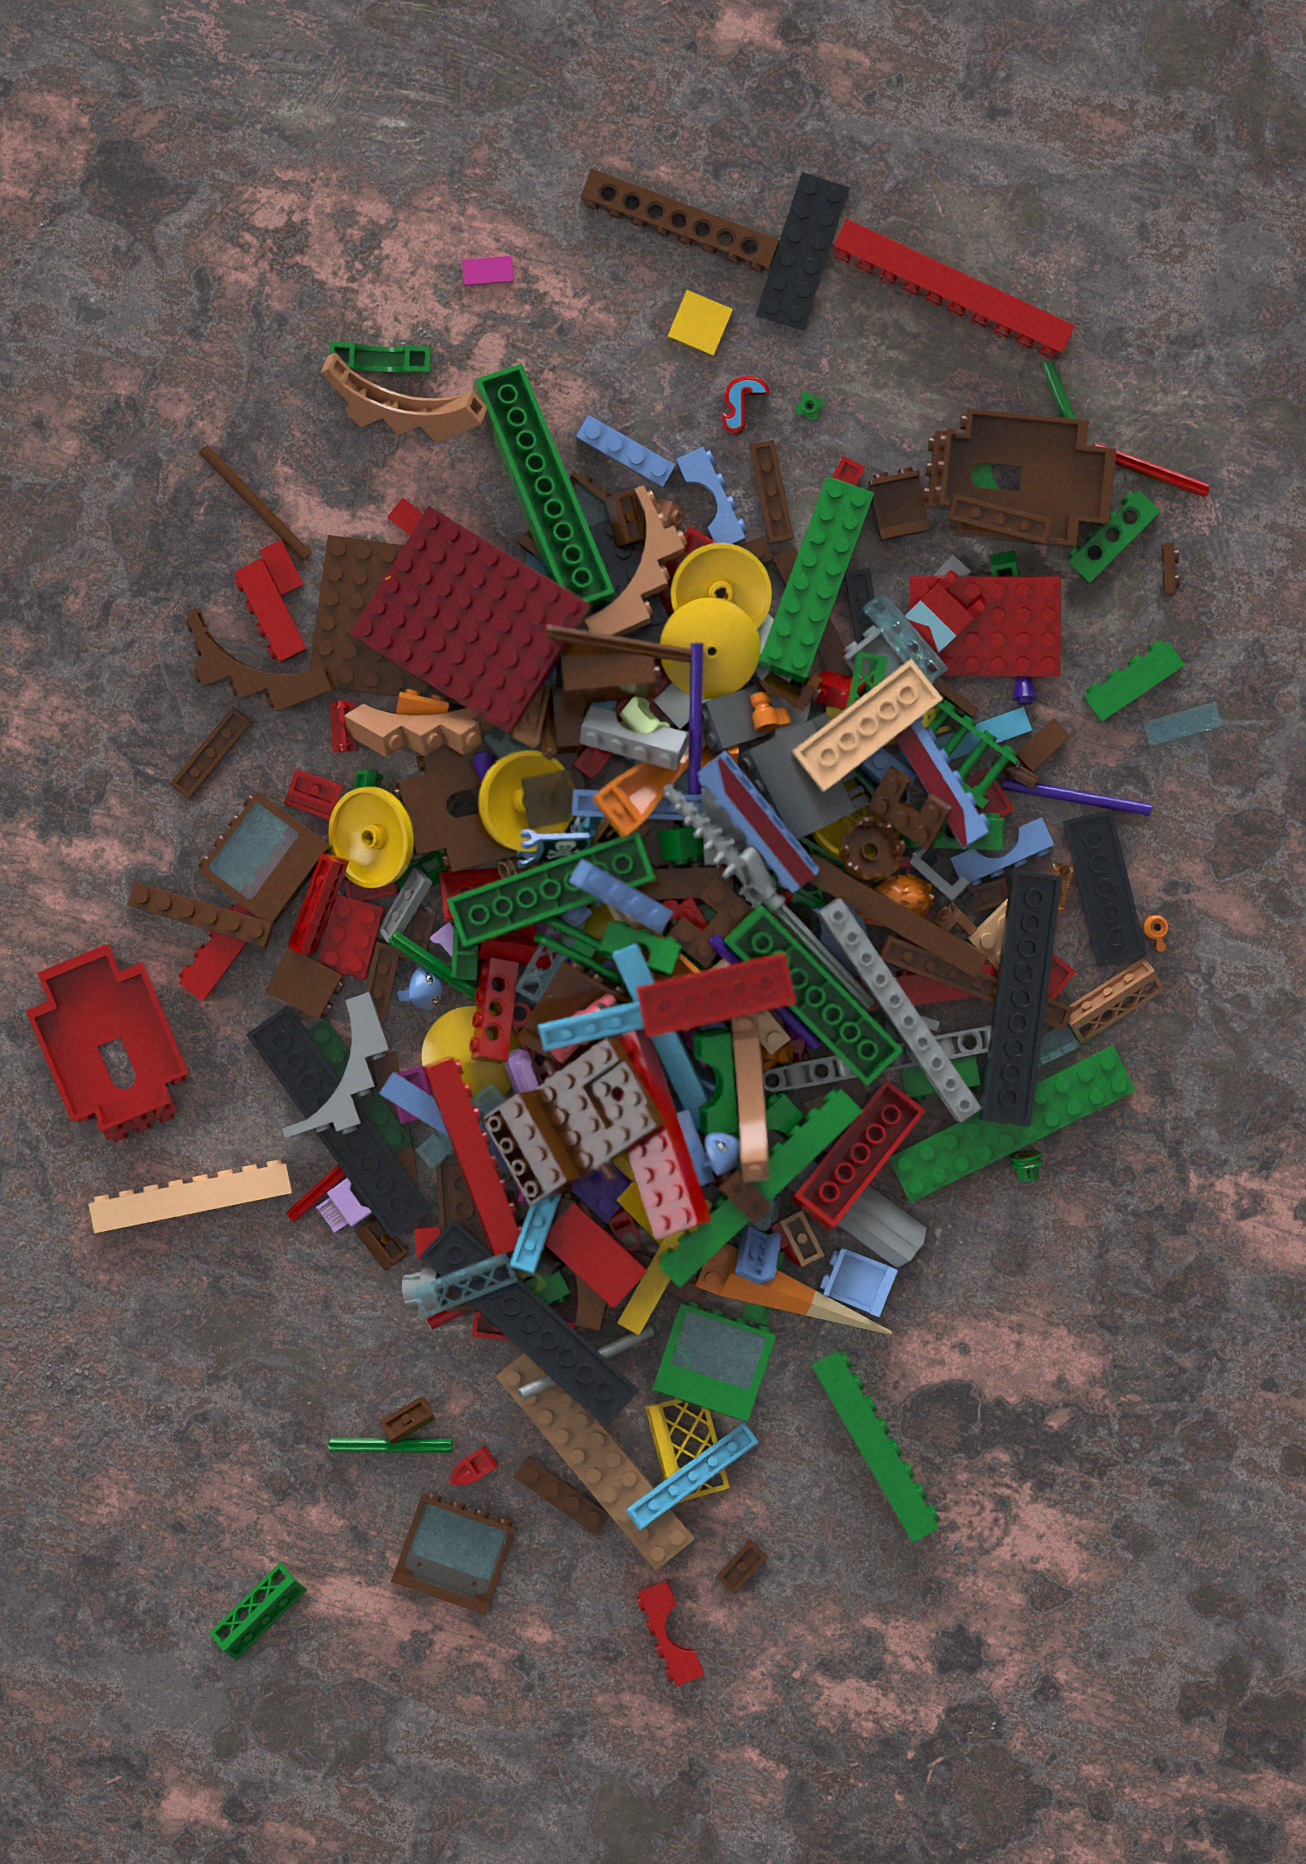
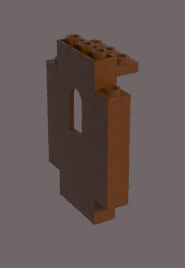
M968 408L966 414L961 415L960 429L965 430L964 433L957 432V429L947 428L946 431L935 430L934 437L929 436L928 451L932 452L931 462H926L925 476L930 478L929 487L924 486L923 501L927 502V508L950 510L953 495L957 494L1052 519L1045 545L1075 548L1077 545L1079 523L1101 526L1109 524L1117 448L1086 445L1089 420ZM980 463L1022 467L1019 491L980 488L972 482L971 471L974 466ZM952 520L950 524V529L955 530L954 536L1043 545Z
M501 729L482 735L483 743L465 755L445 744L427 756L419 753V756H416V762L419 771H424V775L396 782V788H393L394 796L405 808L412 824L414 856L425 855L444 849V854H441L442 863L445 869L449 868L450 873L517 856V850L509 849L492 838L482 822L480 813L456 818L447 811L446 802L454 793L481 787L482 782L471 762V759L475 758V753L489 750L490 754H495L496 763L505 755L516 751L532 750L542 752L541 735L539 744L535 748L513 738V733L510 735ZM577 752L557 754L556 757H553L566 769L574 789L586 790L582 772L573 766V763L578 758Z

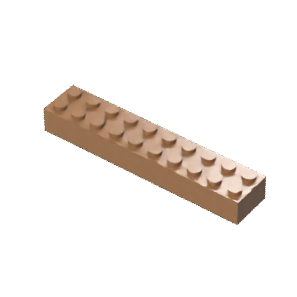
M522 1352L496 1374V1378L655 1571L658 1570L695 1539L694 1534L672 1508L639 1531L625 1512V1509L655 1487L610 1432L558 1384L524 1401L520 1398L518 1394L519 1388L547 1375Z

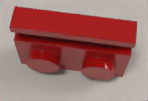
M296 768L284 804L330 820L344 785Z

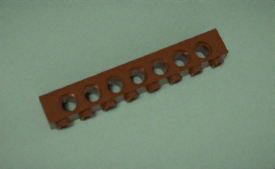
M592 168L581 194V201H584V206L590 209L598 210L599 207L608 210L607 214L614 218L621 219L624 216L632 219L631 223L641 228H645L648 225L655 228L654 232L665 237H668L669 234L679 237L678 241L689 246H692V243L702 246L701 250L713 255L716 252L725 255L726 260L737 264L739 261H743L749 264L748 268L757 272H762L763 269L769 270L779 244V239ZM605 190H612L615 192L616 197L612 201H605L601 195ZM631 198L636 199L639 202V207L636 210H629L626 208L625 202ZM651 208H660L663 215L659 219H652L648 214ZM677 216L683 217L686 220V225L682 228L674 227L672 224L673 218ZM700 225H705L709 228L710 233L705 237H700L696 234L695 229ZM723 234H729L733 238V242L729 246H724L719 242V237ZM753 243L757 250L754 254L747 255L742 250L743 245Z

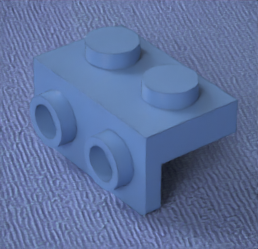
M750 1226L742 1228L735 1274L757 1285L773 1280L777 1271L776 1264L780 1250L781 1234L775 1232L767 1235Z

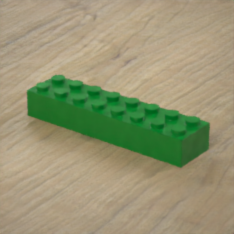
M830 476L826 477L757 667L800 683H805L872 501L873 492Z
M638 831L631 833L624 838L614 839L447 899L463 947L470 948L602 901L569 882L581 859L633 889L656 882L657 879L641 833Z
M760 904L724 939L744 962L780 953L786 954L796 1000L795 1004L788 1005V1007L867 1086L903 1051Z
M836 1348L813 1361L811 1365L912 1543L937 1530L939 1527L936 1522L940 1520L932 1504L926 1506L924 1500L928 1497L919 1482L913 1483L911 1478L915 1475L907 1460L901 1462L899 1456L902 1455L899 1446L894 1438L889 1441L886 1434L890 1431L883 1418L877 1419L873 1413L877 1411V1408L869 1395L864 1397L861 1392L865 1387L857 1373L852 1375L848 1368L852 1367V1364L845 1352L839 1353Z

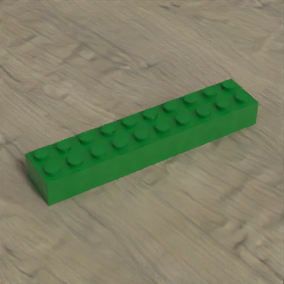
M522 363L475 379L472 390L488 407L484 415L485 422L549 579L590 603L591 607L610 601L615 591Z
M1110 1045L1036 1082L1030 1127L979 1120L980 1111L962 1122L957 1121L893 1153L888 1158V1161L908 1201L912 1203L1136 1090L1114 1046Z
M832 1089L822 1098L825 1103L819 1109L814 1106L804 1116L807 1120L801 1126L798 1124L794 1125L786 1133L789 1138L783 1144L778 1141L769 1149V1180L748 1181L768 1202L863 1112L842 1089H839L837 1092ZM725 1194L713 1204L716 1208L710 1213L711 1222L697 1226L691 1232L689 1230L684 1231L677 1238L679 1244L673 1250L668 1247L659 1256L661 1261L658 1263V1266L679 1288L750 1221Z

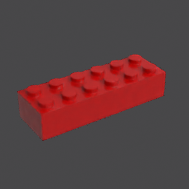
M887 1079L861 1109L863 1112L847 1126L790 1199L828 1231L837 1225L925 1113L921 1106Z

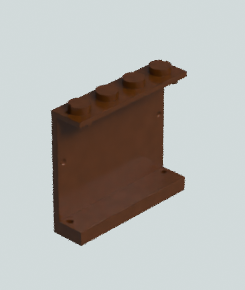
M563 959L517 1037L521 1044L567 1067L591 1050L592 1046L601 1043L606 1038L618 1037L628 1032L592 1040L587 1045L579 1046L563 1062H558L550 1050L544 1051L538 1025L570 1018L577 1011L586 1010L604 994L612 995L619 1006L634 1003V1000L622 986L615 984L613 987L606 983L607 979L596 972H593L591 975L584 971L585 967L574 960L570 963Z

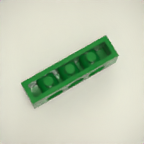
M1140 490L1135 495L1130 492L1121 501L1124 506L1118 512L1114 509L1110 512L1109 524L1103 526L1100 530L1095 527L1085 537L1088 542L1082 548L1077 545L1067 555L1070 560L1066 564L1087 585L1160 512ZM1130 511L1135 515L1136 520L1134 524L1129 525L1123 521L1124 512ZM1106 530H1115L1118 534V540L1116 542H1109L1105 538ZM1090 547L1099 549L1100 558L1098 560H1092L1088 557L1087 551Z
M984 813L991 825L987 828L989 834L965 849L1003 850L1005 848L1006 818H999V813ZM945 822L932 848L962 849L957 839L949 834L948 825ZM902 836L905 847H921L907 837L905 839Z

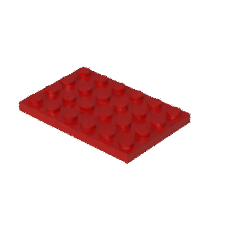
M910 575V610L944 576ZM957 576L956 581L946 590L967 610L979 598L986 603V606L939 653L909 624V660H913L924 676H1060L1061 576Z

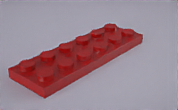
M785 953L635 987L647 1038L796 1003Z

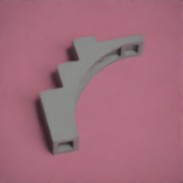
M370 992L345 1000L351 1021L352 1044L346 1071L336 1091L326 1104L306 1121L282 1128L285 1138L291 1136L292 1141L306 1137L305 1131L315 1128L317 1133L329 1129V1123L331 1122L334 1123L336 1131L342 1130L343 1134L357 1130L356 1125L360 1124L361 1120L352 1094L356 1093L357 1097L372 1093L370 1088L375 1086L366 1057L370 1056L371 1060L386 1056L385 1051L389 1050Z

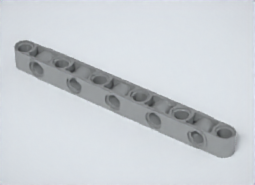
M991 1025L936 1035L934 1038L948 1059L988 1052ZM967 1035H971L975 1040L974 1047L969 1050L965 1049L962 1044L963 1038ZM899 1042L897 1044L903 1051L882 1072L917 1066L918 1064L904 1043ZM837 1055L769 1069L763 1072L764 1090L776 1092L835 1082L857 1076ZM818 1064H824L828 1069L827 1075L823 1078H818L814 1073V1069ZM770 1073H774L778 1077V1084L773 1088L768 1087L765 1083V1078Z

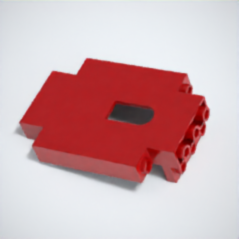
M106 944L38 972L37 974L49 1001L25 1011L71 1122L78 1120L79 1124L92 1120V1114L95 1113L99 1121L96 1122L99 1131H103L106 1140L113 1138L115 1143L127 1138L126 1132L136 1129L137 1133L151 1128L150 1122L159 1119L160 1123L175 1118L173 1113L179 1110L167 1083L171 1082L172 1086L184 1082L186 1081L185 1075L190 1074L145 963L141 962L121 971L110 944ZM120 1037L136 1074L134 1084L127 1089H120L113 1084L98 1046Z

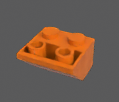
M406 689V693L400 692L396 714L434 715L450 712V703L446 702V698L431 695L430 698L421 696V692Z

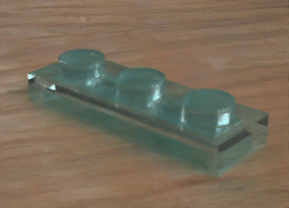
M1216 702L1143 722L1149 747L1223 726Z

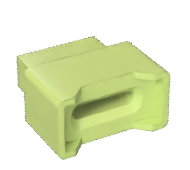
M634 696L619 714L623 719L620 725L634 733L647 734L655 732L663 726L670 727L667 722H660L649 710V702L639 696Z

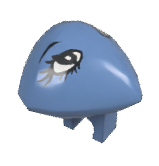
M419 966L413 973L409 986L405 987L403 991H398L397 994L400 1002L411 1001L415 1006L424 1011H434L442 999L444 990L439 977L424 967Z
M711 1133L705 1138L706 1152L704 1156L708 1158V1161L702 1164L703 1169L708 1172L714 1170L716 1175H721L733 1170L740 1164L741 1143L735 1137L723 1133Z

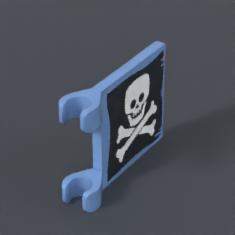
M523 830L520 835L521 838L526 837L530 841H523L521 844L522 848L531 849L536 845L537 848L535 853L518 851L517 857H525L527 859L525 861L519 860L518 867L527 868L535 862H553L586 850L589 845L590 833L539 835L531 830Z

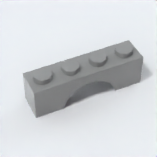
M591 705L582 724L580 743L676 771L685 753L687 733L665 726L652 733H634L626 730L618 723L615 712Z

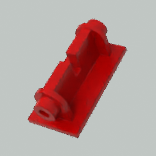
M355 701L329 702L333 753L358 751L357 740L348 736L344 715L355 709Z

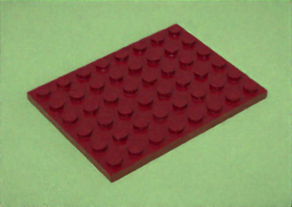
M428 506L350 635L512 735L568 644L547 639V627L552 625L577 630L591 604Z

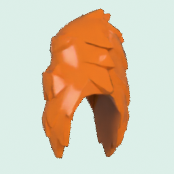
M915 875L889 876L879 881L881 884L876 887L870 886L922 917L928 913L930 906L935 903V896L932 893L933 885L926 883ZM855 910V914L865 918L863 920L864 923L885 926L861 911Z

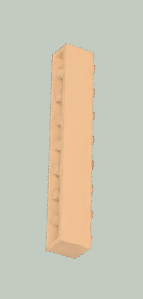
M281 1159L266 1162L267 1167L257 1169L256 1164L242 1167V1172L234 1174L232 1169L217 1172L218 1177L208 1179L207 1174L192 1177L193 1182L183 1184L182 1179L168 1182V1187L159 1189L158 1184L143 1187L144 1192L134 1194L133 1189L118 1192L119 1197L109 1199V1194L94 1197L95 1202L89 1203L94 1233L293 1193L288 1163L282 1164Z

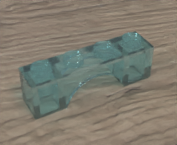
M489 1083L470 1102L472 1107H477L482 1119L506 1102L507 1098L493 1083ZM483 1120L478 1122L481 1127L485 1125ZM440 1131L435 1132L415 1150L431 1169H436L454 1153L449 1137Z

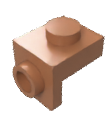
M655 498L657 502L654 505L657 514L662 512L668 525L666 528L674 525L676 530H678L683 520L684 507L671 501ZM642 512V520L646 522V517Z

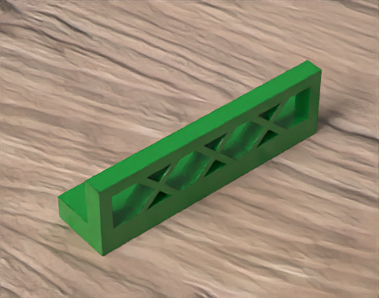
M857 651L846 709L855 703V699L857 701L860 699L857 694V688L863 682H866L864 693L866 695L884 681L888 661L887 656ZM863 657L871 659L868 675L861 668Z
M279 1562L209 1634L224 1653L237 1661L308 1589L303 1583L293 1577L284 1564ZM283 1573L286 1579L280 1585L274 1586L275 1579ZM262 1592H266L265 1600L262 1603H257V1597ZM244 1610H249L248 1617L244 1621H239L240 1614ZM231 1627L230 1635L223 1641L219 1635L226 1628Z

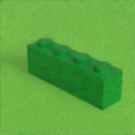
M1158 640L1148 647L1150 653L1144 657H1141L1140 654L1127 661L1129 667L1121 672L1117 668L1106 676L1107 682L1101 686L1097 682L1085 690L1088 695L1083 697L1099 723L1185 665L1168 640L1164 643Z

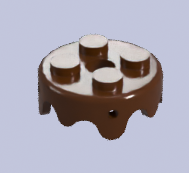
M874 816L865 817L854 823L845 831L839 845V855L845 869L856 879L872 883L882 881L892 875L899 868L901 857L905 851V842L897 836L894 827L891 824L876 821ZM871 846L875 850V857H868L864 852V847Z

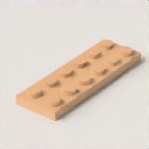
M911 659L797 747L792 754L822 792H824L943 698Z

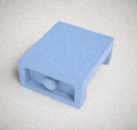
M840 1247L839 1252L834 1250L829 1262L833 1266L830 1275H824L820 1288L824 1289L822 1294L880 1317L898 1270L843 1247Z

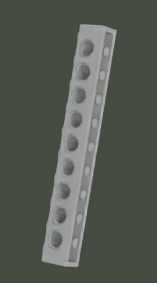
M836 898L817 911L816 914L955 1121L962 1122L980 1110V1105L842 899Z

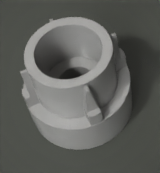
M431 1267L423 1268L421 1272L403 1276L402 1294L407 1307L424 1306L426 1310L445 1309L444 1279Z

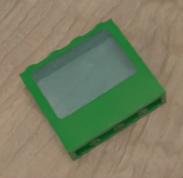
M686 1301V1304L681 1303L651 1391L747 1423L776 1335L771 1334L772 1329L758 1325L756 1329L747 1326L748 1321L734 1317L732 1321L723 1318L725 1314L714 1309L706 1312L700 1310L701 1305Z

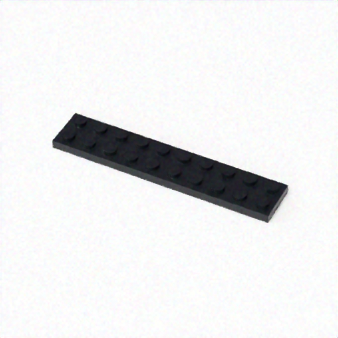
M1016 869L1011 870L979 1120L1026 1127L1031 1125L1062 876Z
M288 1005L246 1034L306 1120L321 1109L336 1091L341 1080ZM354 1100L361 1123L356 1125L357 1130L343 1134L342 1130L336 1131L334 1123L331 1122L329 1123V1129L317 1132L316 1134L390 1238L393 1239L433 1209Z
M455 1219L420 1255V1258L604 1428L612 1422L640 1391L639 1388Z

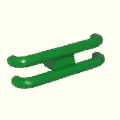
M556 917L543 921L545 925H549L577 940L573 948H570L547 935L536 933L534 935L536 943H540L582 964L618 985L623 984L624 979L620 973L591 959L595 951H599L601 940Z

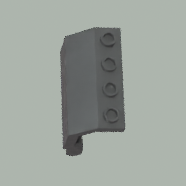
M827 712L738 755L741 768L747 773L752 785L796 840L870 803L866 793L851 799L852 796L864 791L862 785L852 788L849 792L847 791L844 782L854 779L857 776L855 771L846 774L826 791L822 792L792 754L797 747L817 733L819 728L831 722Z

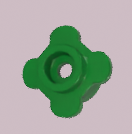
M804 392L801 395L802 400L800 404L795 407V412L798 415L808 417L810 421H815L818 418L817 413L819 409L824 406V401L822 398L811 396L810 392ZM808 404L812 405L811 409L807 408Z

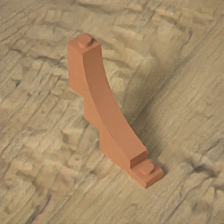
M756 1012L732 1018L740 1117L741 1164L744 1182L769 1180V1144L763 1083V1059Z

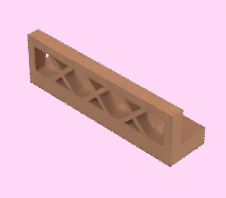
M1143 957L1069 1005L1074 1008L1068 1024L1078 1041L1082 1044L1164 991L1165 988L1155 970ZM1154 980L1156 985L1148 991H1143L1145 985ZM1133 996L1131 1002L1126 1005L1122 1004L1125 998ZM1112 1010L1108 1017L1101 1018L1105 1011ZM1087 1023H1091L1090 1028L1081 1034L1079 1028Z

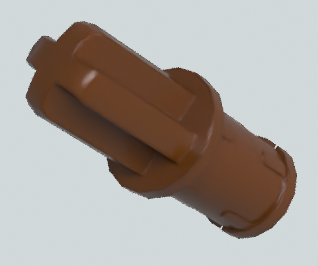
M997 753V755L994 757L991 763V767L1001 756L1000 753ZM1009 760L1001 771L1008 775L1011 781L1015 779L1031 789H1035L1040 781L1038 775L1022 767L1020 762L1015 765Z

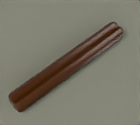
M550 689L541 730L542 756L546 757L547 760H552V757L557 756L552 689Z

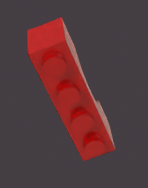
M667 1579L639 1589L640 1596L636 1600L641 1612L645 1610L647 1612L649 1620L645 1622L650 1635L655 1634L659 1643L655 1644L660 1659L665 1657L668 1666L664 1670L669 1682L674 1680L675 1685L679 1686L704 1676V1670L695 1648L678 1646L669 1638L666 1632V1618L669 1612L676 1606V1601Z

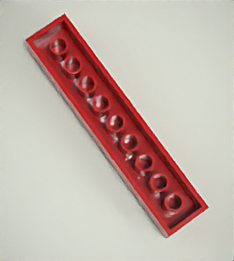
M847 218L834 243L832 253L835 254L836 260L844 264H848L850 261L858 265L857 269L865 274L871 275L872 272L881 276V281L892 286L894 283L903 286V291L910 295L916 296L918 293L927 297L926 302L937 307L942 304L948 307V312L955 316L962 317V315L972 318L971 323L976 326L985 328L987 325L995 329L993 333L1007 339L1010 336L1016 339V343L1026 349L1034 347L1040 350L1039 354L1047 359L1053 360L1054 357L1058 359L1061 356L1075 325Z

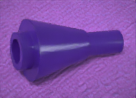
M1017 676L1012 700L1017 701V705H1030L1033 700L1037 699L1030 676Z
M489 750L475 753V758L471 759L481 782H483L489 769L495 764V754H490Z

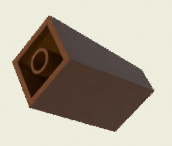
M572 643L567 644L560 656L565 705L632 699L634 696L641 698L656 697V688H660L659 665L654 666L653 657Z

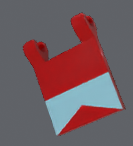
M952 570L903 616L938 653L978 616L986 606V603L979 598L967 610L946 590L957 579V574Z

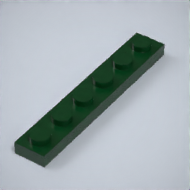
M325 1018L309 1029L307 1034L339 1079L342 1080L348 1065L350 1050L329 1020ZM375 1086L370 1088L372 1093L357 1097L356 1093L352 1094L356 1103L393 1154L413 1141Z

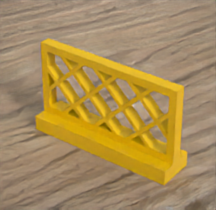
M677 1399L644 1406L664 1481L681 1469L677 1464V1459L681 1452L694 1459L701 1454L705 1445L710 1447L717 1442L710 1410L702 1408L698 1416L686 1410L689 1403L685 1402L683 1407H681L678 1403L683 1401ZM673 1405L680 1409L674 1422L665 1418L663 1407ZM684 1412L695 1418L689 1431L677 1425ZM703 1413L705 1415L706 1421L701 1418ZM699 1421L708 1427L709 1432L704 1440L692 1434ZM667 1423L672 1425L670 1430H668ZM675 1427L687 1434L680 1447L671 1441L670 1436ZM690 1436L702 1443L695 1456L683 1449ZM709 1438H711L712 1445L707 1443ZM673 1447L678 1449L676 1454L674 1453ZM725 1468L719 1472L722 1481L721 1485L712 1487L704 1483L703 1485L708 1487L707 1489L700 1490L703 1486L701 1485L695 1492L690 1493L677 1504L729 1489Z

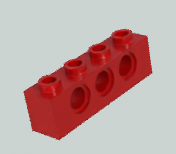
M490 957L479 965L478 978H480V985L475 993L477 1011L472 1018V1026L475 1027L474 1036L469 1043L472 1060L495 1064L508 1061L519 962ZM492 980L498 983V992L493 989ZM489 1005L495 1007L496 1016L489 1012ZM487 1029L493 1033L492 1041L486 1036Z

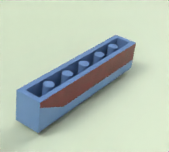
M920 716L897 734L894 740L929 796L934 794L953 808L946 823L964 850L988 835L989 830L987 828L991 825L983 813L979 815L975 810L974 806L977 803L970 792H964L961 787L964 783L956 770L954 772L951 771L947 765L951 762L943 749L940 751L934 744L937 738L930 727L928 729L924 728L921 720L924 718Z
M726 751L700 770L698 776L700 777L701 785L706 790L710 789L715 796L717 805L722 810L726 809L731 816L730 819L733 825L745 833L748 844L761 853L764 864L769 869L773 868L778 875L780 884L785 889L789 888L793 893L817 875L819 867Z

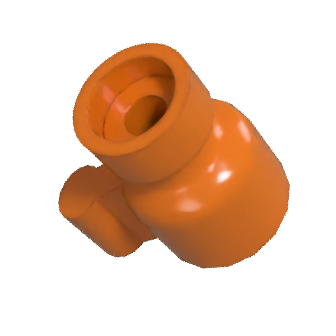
M758 692L750 696L751 705L755 708V711L752 713V719L756 732H769L778 727L792 724L788 708L770 707L771 698L769 692Z
M1151 915L1144 920L1142 931L1148 939L1155 940V950L1163 952L1166 950L1163 938L1168 932V923L1162 916Z
M761 1044L763 1072L776 1067L778 1062L781 1064L793 1063L794 1052L791 1044H784L772 1055Z

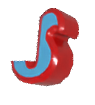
M754 376L735 378L728 384L724 400L731 414L723 413L721 418L722 427L728 434L738 435L745 429V395H770L769 387L762 379Z

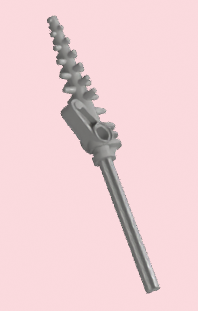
M667 784L662 789L665 793V798L672 801L676 812L682 813L686 817L684 824L692 825L696 829L694 837L698 839L703 837L707 843L703 850L706 852L714 850L717 853L713 861L715 865L725 862L728 866L723 877L727 878L735 874L743 883V886L737 893L739 895L744 894L746 897L744 900L746 902L750 901L752 903L750 906L753 909L760 904L769 914L773 912L864 1010L873 1005L875 1000L783 903L785 897L775 892L777 890L776 881L769 874L757 850L748 847L740 855L744 848L743 843L733 848L732 845L735 841L730 839L732 837L731 833H727L722 837L720 835L722 829L718 828L720 826L719 823L716 822L711 826L709 824L710 819L706 817L707 813L699 814L693 802L688 803L680 791L677 792L672 785Z

